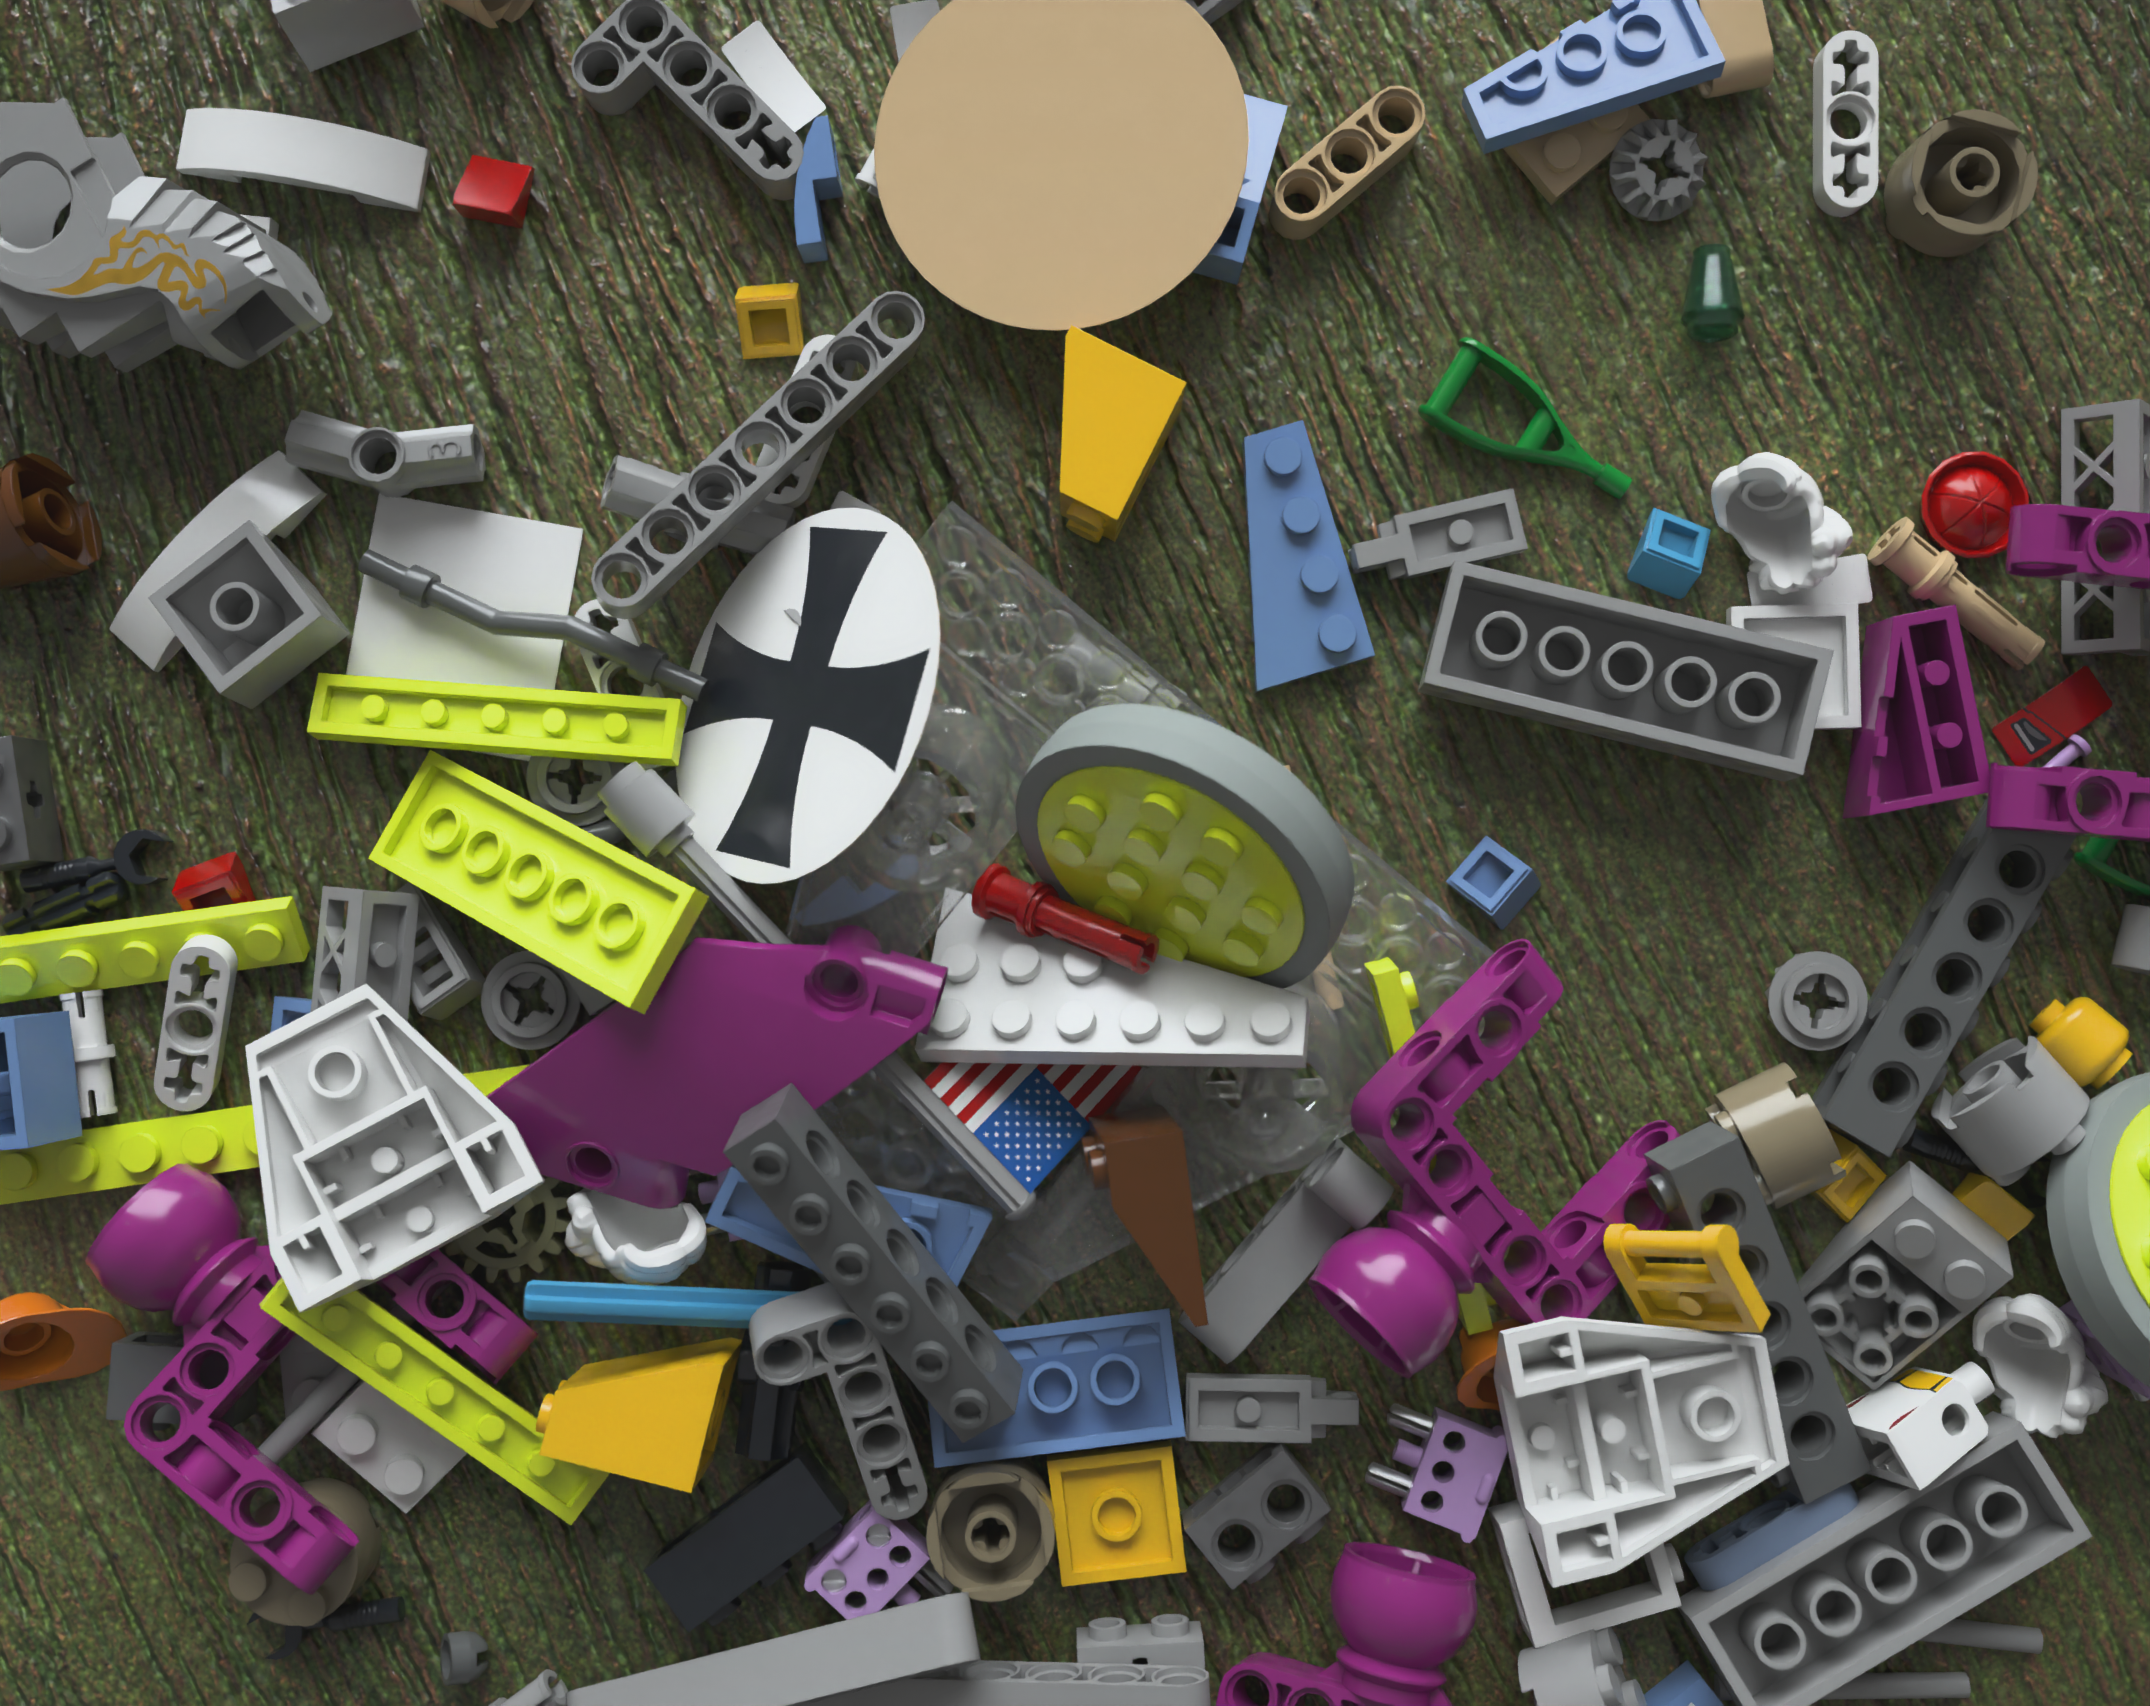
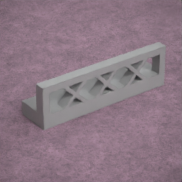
M2132 399L2061 409V505L2080 507V494L2099 475L2113 487V504L2107 510L2150 514V404L2141 399ZM2113 419V442L2094 461L2080 449V423ZM2080 460L2088 466L2081 476ZM2112 460L2113 476L2104 469ZM2061 581V654L2070 656L2120 652L2129 656L2150 655V590L2113 586L2112 599L2105 593L2109 586L2081 583L2089 591L2080 599V583ZM2099 599L2113 611L2114 638L2080 640V616Z
M323 886L311 1012L367 984L408 1022L420 894ZM345 901H348L346 929L344 930V907ZM340 972V974H341V984H340V992H339V994H338V991H337V980H338V973Z

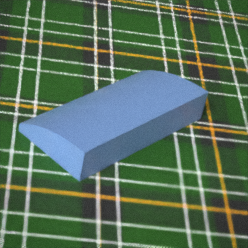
M1169 1308L992 1330L1023 1368L1016 1412L1009 1418L962 1443L928 1401L934 1468L1186 1437Z

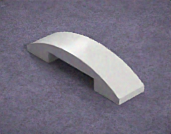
M196 108L186 110L176 170L183 174L241 183L242 177L350 194L360 203L421 213L431 153L426 148L394 138L314 119L253 110Z
M278 450L242 475L195 516L151 564L116 614L109 630L153 671L159 672L184 645L148 597L248 520L255 523L270 540L275 535L286 538L327 495L299 467L289 464L285 460L286 455Z

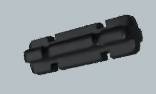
M104 872L88 879L84 885L76 884L33 903L31 908L26 909L23 907L5 915L2 920V926L7 935L70 927L99 914V910H109L125 903L129 898V892L120 874L117 872Z

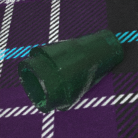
M1723 244L1703 245L1696 248L1692 253L1693 262L1690 268L1681 323L1687 327L1689 339L1702 343H1715L1736 336L1739 331V323L1744 319L1745 313L1731 259V249Z

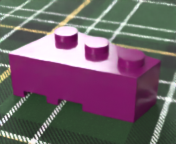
M1956 604L1893 616L1866 626L1860 672L1862 727L1853 729L1843 819L1870 816L1988 793L1990 770Z

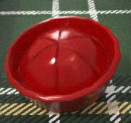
M1984 451L1961 452L1944 460L1929 475L1920 500V520L1927 535L1939 547L1965 558H1989L2007 549L2010 508L2029 504L2028 491L2020 473L2005 459Z

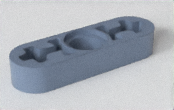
M1850 1482L1806 1505L1786 1489L1697 1542L1687 1551L1684 1560L1701 1589L1710 1591L1725 1587L1847 1515L1858 1505L1859 1497Z

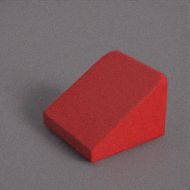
M472 155L454 193L452 205L462 217L523 229L535 169L533 166Z
M235 851L182 870L178 874L172 890L173 896L183 911L256 901L244 866Z

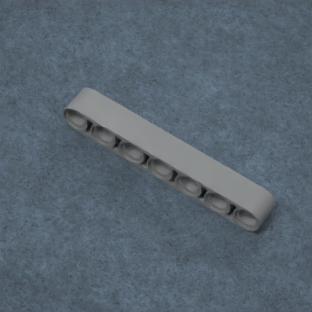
M900 291L885 292L877 297L606 551L594 565L591 576L595 595L603 610L611 616L620 619L636 618L646 612L914 357L921 341L925 317L923 308L917 299L908 293ZM886 319H899L907 324L911 333L904 338L894 339L883 334L878 325ZM843 360H854L863 365L867 374L860 380L848 381L838 376L834 367ZM807 401L817 405L823 415L814 423L804 424L793 419L788 411L796 403ZM762 443L774 448L778 458L769 466L758 467L747 462L743 454L753 444ZM720 486L732 494L733 500L724 509L714 511L702 506L698 501V496L707 487ZM663 529H676L686 536V545L682 550L674 554L660 553L652 546L653 538ZM618 572H630L639 577L641 580L640 588L629 598H615L605 590L610 577Z
M960 1592L914 1602L566 1692L565 1695L567 1706H802L980 1661L981 1656L969 1593Z
M980 1660L967 1665L802 1706H1211L1209 1672L1195 1666Z

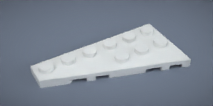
M945 887L931 962L948 967L949 970L943 994L928 1035L918 1032L915 1050L921 1062L1306 1068L1310 1006L1307 996L1186 959L1180 962L1158 954L1154 963L1141 957V961L1149 964L1150 969L1145 974L1139 975L1129 968L1044 934L1041 937L1028 938L1021 935L1014 924L997 917L982 919L972 911V894Z

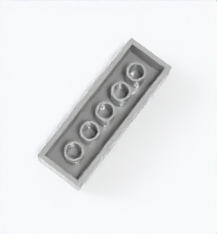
M1454 560L1447 574L1418 692L1785 782L1804 774L1834 650Z
M1995 1411L1990 1412L1983 1417L1988 1425V1435L1922 1490L1919 1491L1879 1478L1856 1492L1859 1497V1503L1847 1515L1725 1587L1706 1591L1698 1586L1679 1597L1682 1606L1677 1607L1735 1705L1809 1706L2091 1538L2092 1534L2023 1424L2018 1420Z

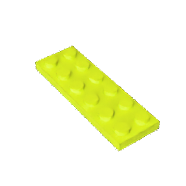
M432 750L427 754L368 858L642 1014L646 1013L710 897Z

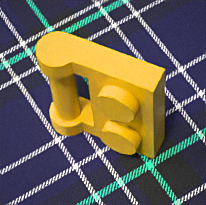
M1614 1223L1606 1228L1603 1239L1605 1254L1645 1325L1709 1331L1762 1332L1771 1314L1739 1256V1238L1732 1226L1710 1224L1705 1226L1702 1231L1638 1230L1633 1224ZM1644 1257L1703 1258L1706 1264L1647 1263Z

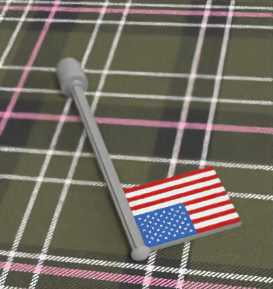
M634 761L616 774L601 789L597 797L607 806L604 814L646 858L651 857L658 851L665 859L671 857L701 890L710 896L709 898L751 942L793 944L692 837L694 831L687 825L693 819L695 813L652 768L645 771L637 761ZM895 1051L872 1068L877 1076L1008 1213L1005 1218L1010 1221L1020 1220L1030 1213L1036 1202V1194L1033 1190L1080 1140V1137H1083L1090 1129L1088 1117L1103 1115L1143 1071L1139 1065L941 1062L922 1081Z

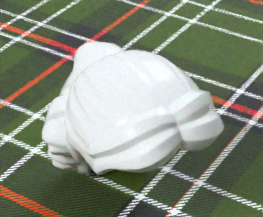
M1770 452L1757 453L1749 456L1739 465L1720 472L1713 482L1711 500L1718 526L1723 528L1725 532L1730 533L1741 545L1745 554L1751 559L1749 570L1759 575L1758 581L1762 590H1774L1780 594H1787L1789 592H1797L1799 588L1811 589L1816 587L1823 581L1824 577L1831 575L1835 571L1837 558L1853 541V532L1849 523L1842 519L1841 515L1836 511L1824 506L1821 492L1815 480L1809 474L1799 469L1798 465L1788 458Z
M583 1188L581 1191L574 1193L566 1201L572 1220L566 1228L565 1245L575 1256L583 1258L587 1263L595 1267L609 1269V1272L614 1277L627 1284L659 1285L677 1279L689 1265L700 1260L705 1251L707 1243L706 1225L697 1209L691 1203L681 1202L678 1206L676 1205L672 1208L656 1209L588 1188Z
M2032 1293L2019 1295L2014 1299L2009 1296L1995 1297L1980 1307L1973 1321V1347L1980 1356L1986 1358L1995 1381L1994 1394L2001 1399V1414L2020 1421L2028 1433L2039 1432L2049 1438H2057L2064 1433H2083L2084 1427L2087 1424V1416L2097 1413L2102 1406L2107 1404L2108 1392L2106 1384L2100 1378L2097 1368L2086 1357L2082 1334L2074 1323L2053 1303L2040 1295Z

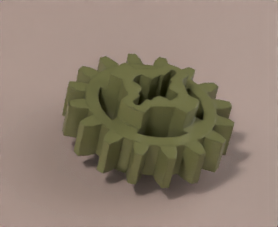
M542 1175L545 1182L513 1205L517 1213L511 1217L510 1221L503 1224L496 1217L455 1239L446 1249L445 1253L449 1257L463 1251L468 1256L463 1271L467 1274L475 1271L481 1265L486 1266V1279L489 1283H494L501 1279L505 1269H508L513 1283L520 1282L527 1277L528 1264L539 1274L550 1266L549 1257L545 1251L559 1255L567 1248L564 1239L558 1236V1233L566 1232V1228L572 1220L570 1216L563 1215V1208L567 1207L566 1201L573 1194H560L558 1186L563 1181ZM544 1202L546 1219L542 1231L537 1224L540 1205ZM487 1241L503 1244L509 1254L496 1252L486 1247L483 1243Z

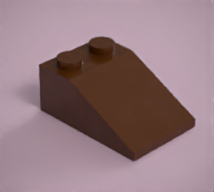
M1163 1105L1088 1117L1091 1136L1080 1137V1145L1086 1176L1090 1175L1093 1189L1103 1190L1115 1213L1194 1326L1208 1325L1182 1129Z

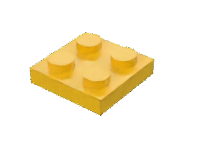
M1171 1440L1047 1455L1062 1587L1187 1572Z

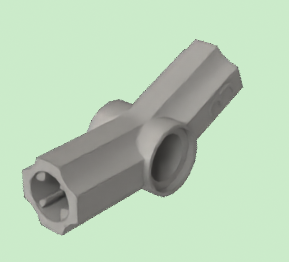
M301 410L299 415L291 420L285 437V460L289 464L371 487L386 497L398 498L405 496L415 488L483 481L484 471L486 470L484 448L481 443L479 430L474 424L394 433L382 427L367 429ZM396 452V462L393 467L385 473L375 474V465L378 459L385 453Z
M617 455L614 457L605 478L600 508L641 520L689 473L681 472L680 475L659 469L656 466ZM720 486L707 487L698 496V501L702 506L714 511L724 509L733 500L732 494ZM762 500L712 549H717L718 545L755 556L771 540L794 525L796 511L791 507ZM672 528L664 530L665 535L687 543L686 536L679 530Z

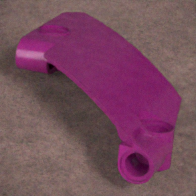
M845 925L836 928L830 933L825 945L772 944L696 937L679 951L645 1014L616 1001L578 1031L486 1097L516 1124L542 1175L656 1209L672 1208L680 1204L685 1198L691 1169L716 1176L733 1165L725 1156L723 1150L741 1114L790 1083L794 1084L815 1110L876 1066L918 1032L928 1035L943 994L949 968L895 951H891L890 954L882 953V947L878 939L869 930L855 925Z

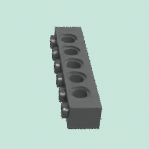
M1987 796L1871 995L1867 1005L1866 1016L1860 1029L1849 1041L1842 1045L1811 1098L1829 1129L1867 1151L1890 1157L1894 1149L1898 1150L1907 1143L1916 1127V1118L1913 1116L1924 1097L1933 1094L1945 1079L1948 1070L1945 1061L1956 1042L1963 1041L1974 1029L1979 1018V1011L1976 1008L1987 989L1996 986L2006 974L2010 965V957L2007 955L2017 937L2026 933L2038 919L2042 909V905L2038 901L2049 882L2059 878L2069 866L2073 857V850L2070 849V846L2076 836L1987 828ZM2005 855H2008L2015 865V876L2009 885L2002 880L1999 873V865ZM1975 908L1982 913L1985 922L1983 932L1976 939L1968 929V917ZM1946 961L1953 970L1954 979L1951 987L1943 993L1937 985L1936 973L1939 966ZM1917 1015L1921 1020L1923 1033L1920 1040L1915 1045L1910 1046L1905 1038L1904 1029L1907 1021L1912 1016ZM1886 1068L1891 1075L1892 1086L1887 1096L1878 1100L1873 1091V1081L1877 1073Z
M790 1083L741 1114L723 1150L725 1156L962 1443L1014 1415L1023 1368L794 1084Z
M1709 1121L1644 1153L1643 1155L1652 1174L1651 1177L1646 1179L1648 1191L1657 1207L1664 1214L1668 1213L1674 1231H1702L1705 1226L1710 1224L1732 1226L1739 1238V1256L1771 1314L1761 1333L1729 1332L1762 1336L1766 1339L1771 1370L1780 1363L1778 1370L1773 1375L1789 1465L1768 1477V1479L1776 1488L1786 1487L1806 1505L1872 1471L1739 1136ZM1714 1194V1202L1711 1208L1706 1213L1700 1215L1702 1204L1709 1196ZM1678 1258L1681 1264H1706L1703 1258ZM1801 1418L1798 1426L1792 1430L1793 1425Z

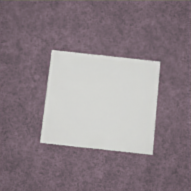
M379 493L369 550L408 568L413 565L425 568L439 575L442 584L499 611L568 615L584 529L403 497H386ZM364 574L346 675L555 690L563 640L493 635L432 605L425 609L401 598L398 589ZM478 752L529 761L531 757L530 755Z

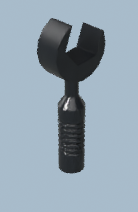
M133 830L125 834L117 842L113 858L99 860L92 856L23 869L19 875L20 884L26 893H32L59 886L87 882L88 879L103 872L116 869L126 881L140 885L159 884L168 880V878L146 875L139 855L151 840L174 841L167 834L157 830Z
M1916 1128L1910 1139L1903 1146L1904 1151L1956 1167L1968 1173L1980 1170L1955 1142ZM2042 1156L2035 1162H2046L2050 1160ZM2018 1180L2010 1185L2000 1186L2026 1208L2032 1209L2046 1204V1197L2027 1196Z
M402 1596L344 1604L314 1625L306 1627L285 1625V1644L274 1649L265 1659L278 1660L289 1656L306 1640L310 1629L325 1627L332 1632L402 1622L405 1618L404 1599ZM254 1612L247 1625L261 1617Z

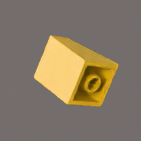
M1072 325L1065 336L1060 515L1069 519L1066 524L1068 529L1085 539L1099 543L1101 537L1104 536L1115 542L1181 412L1187 382Z
M730 1337L584 1364L568 1380L560 1382L555 1395L547 1393L542 1402L536 1423V1432L544 1434L539 1455L692 1493L714 1458L742 1340Z

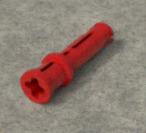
M995 863L986 867L975 883L971 906L973 913L982 919L997 917L1014 924L1017 931L1028 938L1041 937L1044 934L1129 968L1139 975L1145 974L1150 969L1149 964L1141 961V957L1152 963L1156 959L1159 949V939L1156 935L1142 932L1060 899L1058 892L1051 884L1043 881L1031 884L1011 876V871L1006 866Z

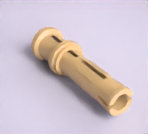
M1901 518L1880 537L1869 552L1867 560L1874 566L1885 565L1909 585L1907 592L1915 599L1920 598L1922 601L1929 598L1940 607L1956 604L1960 625L2000 655L2015 671L2021 670L2024 663L2028 665L2040 653L2045 645V640L2028 627H2025L1983 590L1965 578L1957 570L1958 563L1955 561L1956 557L1948 550L1939 552L1913 531L1915 524L1909 518Z

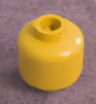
M2088 997L2075 998L2065 1006L2055 998L2029 1024L2038 1033L2036 1035L2037 1040L2081 1088L2090 1084L2096 1090L2099 1089L2122 1068L2132 1055L2125 1048L2130 1037L2127 1028Z

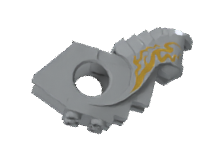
M64 97L55 103L0 102V326L12 330L19 338L36 345L47 341L53 352L69 359L80 353L92 358L105 352L115 368L127 373L177 344L202 352L204 356L221 362L228 367L241 370L299 330L309 334L324 325L331 318L332 312L325 300V294L319 287V282L306 267V264L297 256V253L266 235V230L218 201L208 200L193 190H185L168 179L146 177L124 133L120 132L113 138L85 137L68 100ZM71 202L70 216L63 230L53 239L54 224L61 210Z

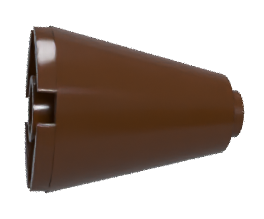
M34 453L12 459L0 469V589L78 575L90 568L89 565L98 561L102 554V534L96 514L89 501L78 505L73 495L67 489L68 486L76 483L72 477L49 458Z

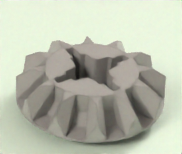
M1650 119L1635 125L1621 137L1611 157L1609 176L1614 195L1626 211L1643 220L1662 221L1671 219L1693 206L1692 202L1698 191L1707 184L1702 178L1703 165L1708 157L1700 152L1699 146L1696 143L1697 133L1689 132L1678 125V119ZM1665 150L1664 154L1667 155L1665 165L1673 169V173L1678 174V177L1661 180L1656 188L1654 183L1656 173L1647 169L1648 165L1639 162L1658 159Z
M531 756L527 766L526 782L529 795L535 805L577 827L602 821L606 816L604 810L607 806L597 795L616 774L625 768L624 763L583 760L584 770L592 772L596 776H602L601 781H593V784L583 785L581 795H578L576 804L573 786L564 783L563 780L553 779V773L563 774L564 771L574 770L575 762L579 759Z
M531 951L517 952L498 962L488 974L481 993L482 1013L490 1030L504 1043L525 1050L541 1049L558 1043L577 1024V1017L582 1004L561 969ZM546 978L541 998L549 1003L548 1007L553 1009L554 1012L534 1010L528 1017H524L522 1022H519L524 1014L522 1010L525 1006V1001L518 996V992L511 989V986L533 989Z
M1813 951L1795 954L1784 965L1774 969L1775 976L1770 987L1764 993L1768 999L1769 1014L1767 1018L1775 1025L1782 1035V1039L1803 1049L1824 1051L1843 1045L1858 1032L1866 1016L1868 997L1862 977L1848 961L1832 953ZM1814 983H1818L1819 993L1829 997V1000L1838 1001V1007L1828 1006L1827 1009H1817L1815 1017L1810 1018L1809 1007L1801 1005L1800 1001L1793 1000L1794 994L1801 995L1802 992H1812Z

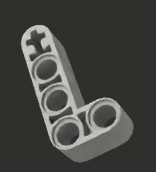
M626 0L578 47L572 58V73L593 109L609 116L623 114L631 109L656 85L765 194L773 199L782 201L794 199L797 172L802 164L804 154L801 140L661 0ZM651 26L662 28L658 38L652 42H637L638 35L645 28ZM698 68L706 71L703 80L696 85L684 86L679 84L684 73L691 69ZM603 70H619L617 77L609 85L601 87L593 85L594 79ZM743 111L750 114V119L740 129L730 130L722 127L726 117L733 112ZM767 143L770 152L779 161L785 163L790 160L791 164L785 169L777 164L770 167L762 147Z
M1335 1138L1320 1151L1203 1286L1208 1325L1195 1327L1185 1311L1182 1312L1178 1322L1224 1363L1232 1362L1314 1270L1327 1250L1351 1226L1355 1230H1360L1372 1221L1388 1202L1394 1191V1186L1340 1139Z
M830 1282L771 1301L759 1307L751 1317L749 1334L754 1366L760 1378L769 1384L783 1386L827 1372L873 1508L882 1517L892 1520L906 1519L916 1514L925 1504L928 1496L927 1485L917 1448L884 1347ZM853 1318L851 1322L845 1325H832L840 1319ZM777 1340H791L789 1343L782 1346L770 1345L771 1343ZM859 1372H870L863 1377H852ZM886 1424L880 1428L870 1429L876 1425ZM897 1465L899 1473L889 1475L885 1468Z

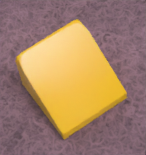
M799 283L755 285L738 288L735 296V306L743 359L801 355L804 348Z
M1829 1129L1841 1155V1159L1834 1163L1845 1169L1847 1176L1810 1194L1840 1219L1848 1223L1887 1175L1858 1145Z
M1968 1173L1952 1193L1966 1207L2005 1237L2007 1241L2024 1229L2035 1216L1993 1180L1976 1173Z

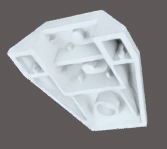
M367 984L245 1046L270 1254L299 1312H305L389 1276L498 1217L545 1182L516 1124Z
M1558 1317L1499 1331L1493 1378L1517 1498L1546 1576L1553 1588L1616 1573L1789 1465L1766 1339L1760 1335L1572 1317Z

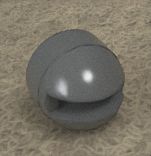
M469 1631L451 1632L443 1635L440 1647V1667L445 1686L466 1684L474 1681L487 1669L489 1661L477 1659V1653L489 1650L488 1643L483 1636Z

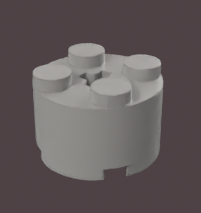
M2028 1036L2027 1046H2024L2016 1037L1994 1046L1974 1059L1958 1073L1965 1084L1953 1096L1943 1088L1931 1108V1116L1982 1173L1992 1177L1999 1186H2007L2020 1179L2029 1170L2031 1163L2049 1151L2054 1155H2061L2081 1142L2086 1131L2079 1123L2086 1114L2090 1101L2089 1096L2037 1038Z
M1611 1626L1597 1631L1594 1629L1538 1648L1533 1646L1523 1649L1519 1653L1518 1675L1521 1692L1534 1690L1535 1706H1647L1638 1681L1636 1679L1626 1681L1620 1666L1623 1664L1621 1647Z

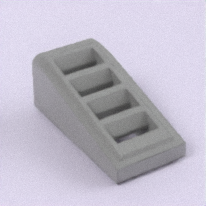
M408 882L395 892L420 894L416 938L426 931L431 935V937L414 948L410 997L420 1015L443 1020L480 995L486 979L427 892ZM441 953L444 959L426 972H423L420 966Z

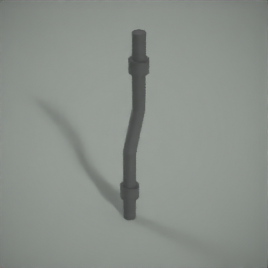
M367 550L359 562L358 569L360 572L398 589L401 598L424 609L432 605L493 635L568 640L627 668L629 677L651 687L659 683L697 702L704 698L708 690L710 680L668 661V654L644 642L638 647L572 615L499 611L442 584L439 575L418 565L408 568L372 550Z

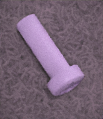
M2073 734L2067 740L2069 745L2043 767H2067L2079 756L2086 757L2089 755L2092 749L2082 737Z

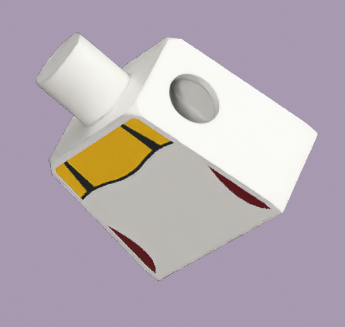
M1970 1361L1951 1374L1912 1367L1887 1380L1875 1391L1870 1390L1846 1405L1872 1469L1868 1474L1920 1491L1988 1435V1425L1977 1405L1995 1392L1994 1385L1984 1370Z

